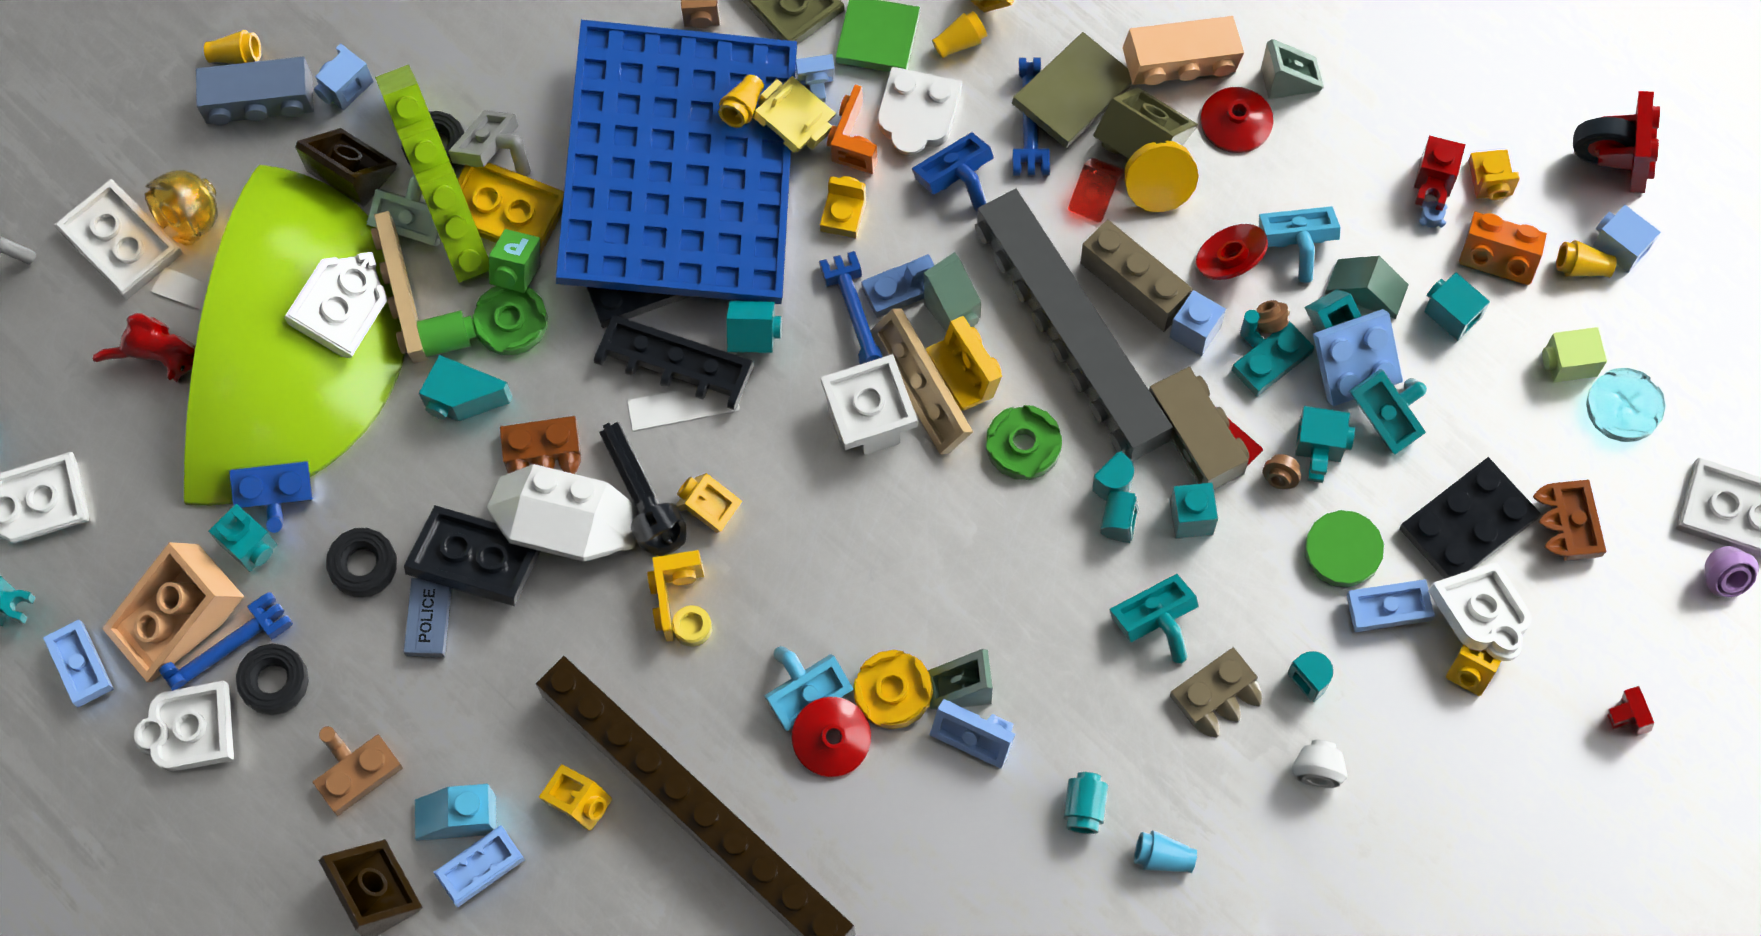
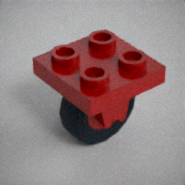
M1638 91L1635 114L1602 116L1586 120L1576 127L1573 134V149L1575 155L1580 159L1598 164L1599 166L1631 170L1630 193H1645L1647 179L1655 178L1659 150L1657 129H1659L1660 106H1653L1654 91Z

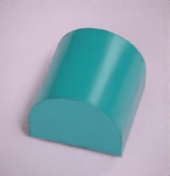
M1122 451L1117 452L1094 475L1092 491L1106 501L1110 492H1130L1134 476L1132 461Z
M1114 491L1108 494L1100 533L1103 536L1126 543L1132 541L1139 510L1135 493Z
M1309 651L1292 661L1288 670V676L1310 701L1315 702L1326 692L1333 678V665L1324 654Z

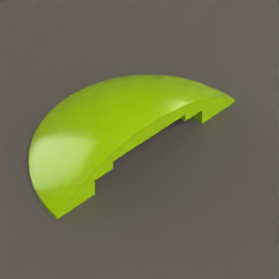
M259 165L244 186L222 236L204 300L191 373L184 455V503L186 505L212 506L233 504L229 470L308 461L310 477L315 475L344 454L367 431L387 402L400 374L405 353L402 354L400 351L396 332L402 331L399 318L393 319L389 308L388 297L394 295L391 283L385 285L380 271L379 263L385 262L383 250H376L371 229L376 227L367 225L369 216L347 196L326 183L305 174L284 168ZM372 252L377 265L375 269L380 284L384 287L387 301L351 358L341 357L287 323L284 318L322 259L333 257L341 259L355 257L360 253Z

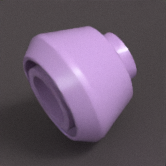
M1725 546L1714 550L1705 562L1706 585L1714 595L1720 597H1735L1745 593L1753 586L1759 572L1758 562L1752 555L1732 546Z

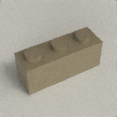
M1108 219L1082 245L1080 264L1163 332L1173 324L1174 317L1193 290L1191 286Z
M1189 366L1150 386V393L1173 426L1170 439L1198 484L1213 482V489H1216L1245 474L1249 461L1248 449L1240 438H1234L1228 428L1230 424L1226 413L1221 407L1214 406L1209 398L1210 390L1202 376L1196 377Z

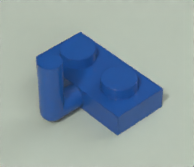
M971 132L914 166L912 171L915 180L933 195L947 189L957 180H962L966 185L973 208L978 212V208L986 204L987 201L979 177L974 171L994 159L991 147Z
M308 461L229 470L233 506L237 504L243 508L266 505L268 520L266 527L272 533L280 531L284 524L281 503L313 499Z

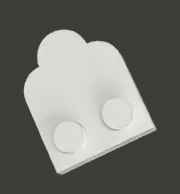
M892 67L878 114L881 133L887 138L892 139L895 149L906 156L916 155L925 147L942 145L948 139L962 90V81Z
M1498 562L1432 584L1428 592L1462 644L1473 650H1486L1490 656L1500 661H1511L1518 657L1523 647L1522 635L1530 626L1532 617L1526 604Z
M218 681L166 691L157 695L150 704L149 718L142 720L134 732L137 748L144 754L151 756L158 766L168 771H180L233 761L229 684L225 681Z

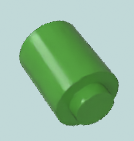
M461 310L417 321L418 332L426 357L470 347V339L476 337L471 316L464 317Z

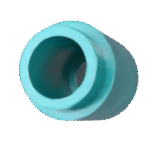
M1078 772L1077 778H1070L1068 780L1063 817L1067 820L1066 829L1083 834H1097L1099 832V825L1104 824L1108 784L1101 781V775L1091 772Z

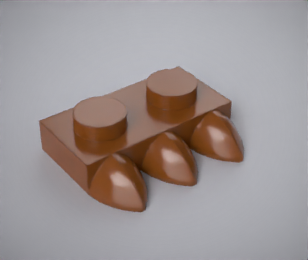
M575 416L500 427L503 462L508 474L525 468L531 463L554 469L555 460H558L559 466L564 472L575 474L579 469L581 450Z
M1589 479L1550 483L1536 491L1533 495L1536 501L1552 506V510L1546 512L1539 520V523L1550 530L1558 532L1556 536L1546 543L1545 549L1553 554L1563 556L1564 561L1604 556L1607 550Z

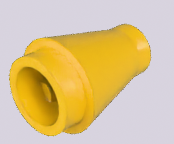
M972 11L967 15L965 13L961 14L939 36L932 39V43L943 59L950 54L982 44L981 40L988 35L981 20Z
M242 30L214 41L205 42L204 55L208 63L240 64L255 62L261 58V45L258 36L254 32L248 33L246 30Z
M746 75L742 82L720 100L718 113L727 125L739 128L752 120L760 93L764 89L762 80L755 75Z
M1573 240L1571 243L1563 242L1560 246L1556 259V268L1558 271L1564 272V275L1567 277L1604 276L1610 278L1614 274L1617 259L1614 255L1606 254L1577 240Z

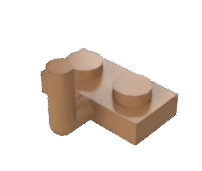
M326 726L320 730L319 737L339 763L312 783L333 812L339 816L402 770L403 767L379 734L354 752H351L332 727Z

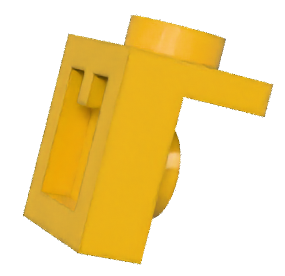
M1508 149L1470 154L1468 161L1476 199L1489 198L1491 200H1501L1509 195H1513L1520 178L1518 172H1512Z
M842 176L840 178L829 177L828 196L820 222L821 232L856 239L866 203V186L864 183L849 176Z
M705 473L695 478L689 477L682 484L677 492L680 499L676 505L680 512L687 510L714 532L718 533L725 527L742 500Z
M1463 644L1448 670L1446 678L1473 694L1481 696L1496 673L1501 661L1490 656L1486 650H1473Z
M563 764L559 766L539 796L547 805L573 818L589 831L594 828L598 820L604 815L606 808L612 801V797L596 782Z

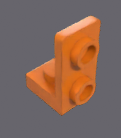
M855 84L851 95L843 97L839 110V116L842 117L838 126L833 125L827 138V146L831 147L832 162L873 174L878 163L877 145L861 136L850 137L863 104L862 86Z

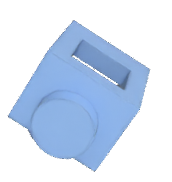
M340 44L336 47L338 55L333 60L326 62L315 76L318 85L314 88V91L326 104L333 102L344 111L374 81L367 64L344 45Z

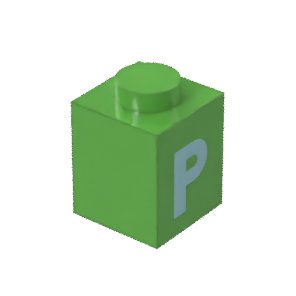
M505 229L489 255V284L525 293L540 267V237Z

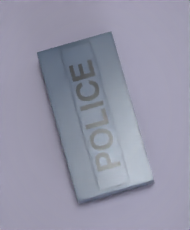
M411 578L404 654L406 656L445 657L452 588L420 578Z

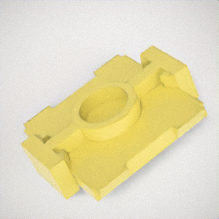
M791 76L784 84L778 79L775 80L760 95L758 100L760 106L755 110L753 118L763 127L767 125L785 141L783 144L795 153L806 144L813 150L825 139L832 127L829 122L835 117L836 113Z

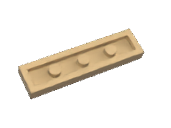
M389 211L374 214L377 227L372 228L371 233L376 250L382 249L385 262L379 263L385 285L391 283L394 295L388 297V304L393 319L399 318L402 331L396 332L400 351L402 354L408 353L414 364L427 361L428 357L424 353L418 332L417 321L419 320L395 222Z
M891 309L870 330L872 337L884 357L894 355L913 409L939 454H949L972 434L973 430L902 309Z

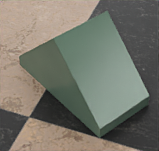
M1275 39L1267 42L1261 71L1269 99L1318 92L1324 89L1315 56Z
M1380 255L1345 258L1337 260L1325 294H1329L1336 289L1351 293L1356 305L1375 312L1384 309L1390 314V317L1396 319L1409 284Z
M980 649L927 670L931 676L933 687L930 709L937 710L943 699L960 707L992 704L993 687L988 650Z

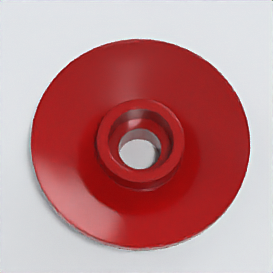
M1229 87L1215 92L1207 99L1201 111L1200 123L1205 137L1214 146L1227 152L1244 153L1260 147L1268 139L1273 128V113L1268 102L1255 91L1243 87ZM1238 111L1242 112L1244 115L1238 117L1235 116L1232 112Z
M1238 224L1227 227L1215 233L1202 245L1196 258L1197 267L1203 276L1213 280H1226L1242 275L1258 264L1265 255L1268 248L1267 236L1260 227L1252 224Z
M824 697L812 701L800 711L793 724L791 740L795 755L804 767L821 776L836 777L853 771L863 762L870 748L871 730L866 716L854 703L840 697ZM830 729H836L840 733V740L836 744H830L826 739V733Z

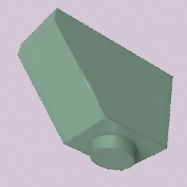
M955 252L924 272V305L946 332L950 321L964 316L970 327H974L981 317V300Z

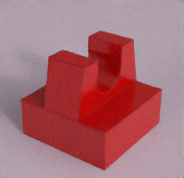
M1640 686L1624 690L1621 698L1623 704L1608 709L1609 714H1607V718L1612 730L1632 725L1636 736L1651 732L1655 722Z

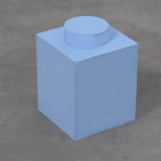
M1624 205L1616 215L1609 212L1596 227V230L1600 233L1593 246L1599 251L1616 256V264L1629 273L1651 250L1661 232L1628 206Z
M1193 290L1173 319L1170 338L1202 356L1221 329L1226 309Z

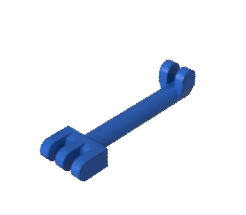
M1033 57V62H1026V58H1019V76L1022 79V88L1041 71V57ZM1023 113L1024 149H1013V176H1020L1022 171L1021 163H1027L1028 176H1035V163H1042V176H1050V149H1038V125Z
M855 251L847 253L849 266H844L841 255L833 257L836 267L834 270L830 271L827 259L820 260L819 265L826 286L839 285L861 348L858 353L859 363L864 364L882 358L880 348L875 345L853 283V279L862 277V271Z
M268 592L247 607L254 615L253 619L182 668L178 669L172 662L164 664L159 669V672L167 681L171 690L181 688L264 630L268 637L273 640L289 629L293 624L289 616H283L274 622L285 612L280 604L270 607L276 602L274 595Z

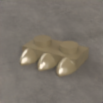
M1234 647L1170 693L1172 700L1199 732L1216 738L1219 736V723L1214 713L1215 711L1227 720L1239 722L1241 712L1236 696L1253 706H1261L1262 693L1257 683L1258 677Z

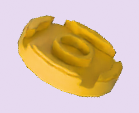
M1165 141L1166 143L1158 144L1152 142L1145 144L1133 153L1126 163L1124 183L1129 197L1137 206L1146 211L1165 212L1176 209L1188 201L1196 190L1199 174L1197 164L1186 147L1174 141Z
M893 649L878 652L867 659L860 667L861 671L858 673L857 679L855 678L853 685L855 703L864 713L867 720L877 727L887 729L908 727L919 720L930 706L933 694L931 676L922 661L915 656Z

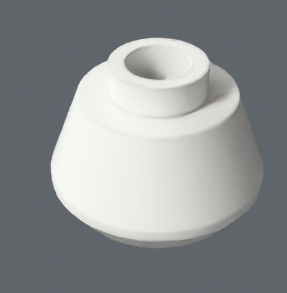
M1320 739L1312 740L1311 745L1304 746L1292 765V772L1298 781L1308 785L1323 788L1339 787L1347 779L1342 752L1335 749L1336 744Z

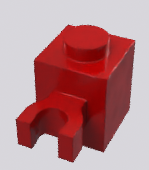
M1429 135L1413 187L1419 189L1415 201L1416 205L1422 206L1425 196L1433 195L1437 198L1435 209L1443 211L1447 196L1450 197L1457 180L1466 144Z

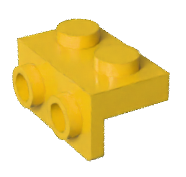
M964 316L950 321L944 340L927 347L926 351L960 410L965 411L994 398L1002 378V373L997 360L994 357H990L983 347L981 336L977 329L970 327Z

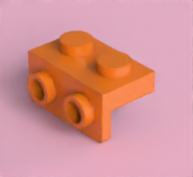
M1474 211L1459 258V264L1530 285L1543 255L1547 233L1539 231L1531 225H1519L1505 221L1495 214H1482Z

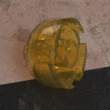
M185 170L166 172L146 184L145 187L150 188L144 194L149 211L162 229L169 225L179 233L171 237L176 242L185 246L193 245L212 229L218 217V205L215 198L216 190L210 181Z

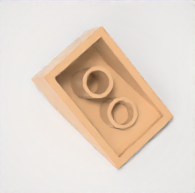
M169 542L102 629L145 681L153 682L161 675L159 669L164 664L169 662L175 664L217 630L244 596L199 544Z

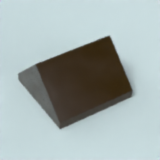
M342 128L299 140L295 146L308 173L341 192L363 208L372 199L375 190L380 189L396 170L398 164Z
M386 839L324 855L318 860L352 925L361 936H378L423 908Z

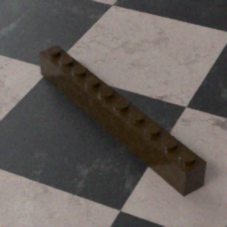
M565 656L536 683L542 697L796 936L856 935L854 925Z

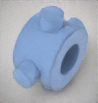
M1423 201L1421 206L1423 211L1419 223L1422 226L1426 225L1428 227H1444L1446 222L1443 219L1448 208L1445 204L1443 211L1435 209L1437 201Z

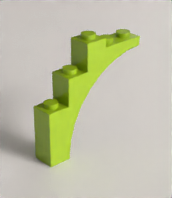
M406 65L375 77L458 283L488 272L489 257L410 66Z

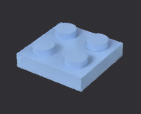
M1384 309L1313 333L1327 402L1333 407L1354 400L1349 390L1379 369L1385 372L1393 385L1403 382L1390 314Z

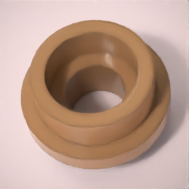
M1270 300L1257 307V312L1260 316L1257 327L1260 328L1262 333H1275L1288 325L1290 311L1287 304Z
M1284 454L1274 455L1265 463L1262 470L1265 479L1271 486L1277 489L1295 488L1301 479L1299 463L1294 458Z

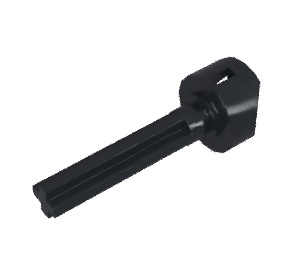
M616 422L612 425L607 423L603 425L604 430L599 432L639 512V515L632 521L630 527L638 545L657 556L668 555L685 544L687 536L686 523L678 506L673 503H659L620 423ZM668 531L671 538L664 540L662 533Z

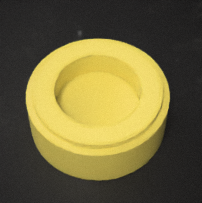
M689 605L676 612L672 620V630L675 638L681 644L695 647L708 640L712 632V623L708 613L703 608Z

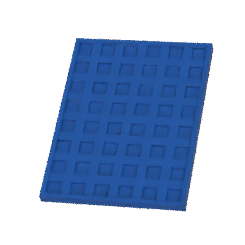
M581 19L556 284L736 301L775 302V304L781 305L783 298L791 150L783 144L785 141L767 125L763 127L753 117L748 124L735 128L727 125L720 118L718 110L720 108V100L742 82L746 75H755L762 80L764 89L760 95L777 79L784 84L791 76L795 78L797 41Z

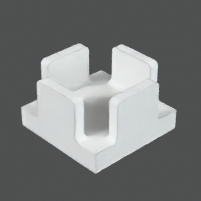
M893 354L821 377V384L827 398L828 412L840 443H843L845 450L862 445L864 455H868L900 444L901 432L918 427L916 414Z

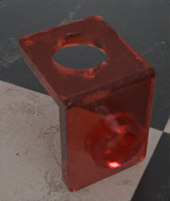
M1096 158L1088 160L1082 168L1068 207L1069 211L1093 221L1102 222L1116 184L1124 176L1125 170Z

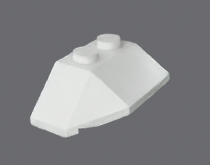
M536 464L501 476L487 506L488 513L494 518L509 543L583 562L604 557L622 549L624 551L633 549L637 542L630 527L632 521L639 515V512L633 502L608 482Z

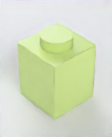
M1598 327L1553 333L1542 351L1544 367L1546 370L1551 371L1553 383L1598 377L1607 363Z

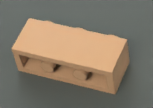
M1233 16L1130 28L1122 47L1132 85H1157L1163 81L1177 79L1190 81L1197 77L1215 75L1217 77L1227 76L1232 72H1236L1244 55Z

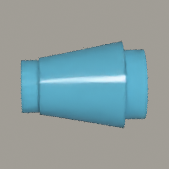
M1154 830L1150 834L1140 833L1135 848L1134 863L1142 865L1143 870L1193 872L1197 860V849L1190 848Z

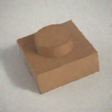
M681 0L684 27L703 29L713 25H720L718 0Z

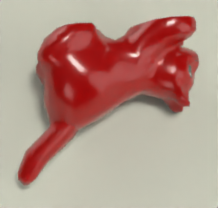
M135 313L126 319L127 325L121 335L120 346L102 349L93 355L94 362L127 357L159 361L167 369V379H174L175 382H178L181 376L192 370L196 345L181 336L170 335L168 331L170 327L160 320L148 317L143 313Z

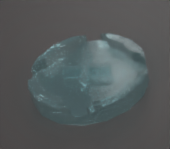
M1629 367L1614 368L1600 376L1589 389L1586 400L1587 414L1594 427L1607 438L1620 442H1637L1650 436L1662 422L1666 409L1664 393L1659 385L1656 387L1650 380L1651 377L1646 373Z

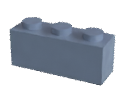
M305 57L196 68L197 108L206 124L212 123L216 125H224L230 121L247 119L261 121L266 117L283 115L297 117L302 113L314 112L312 73Z

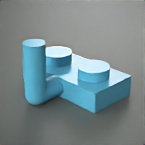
M1333 206L1259 214V227L1267 236L1268 247H1286L1298 244V280L1303 283L1311 282L1314 273V243L1340 240L1341 227Z
M779 646L774 650V658L784 665L791 679L767 693L764 697L782 728L788 731L793 728L794 721L800 711L812 701L824 697L841 698L854 689L834 655H828L805 670L794 652L786 647Z

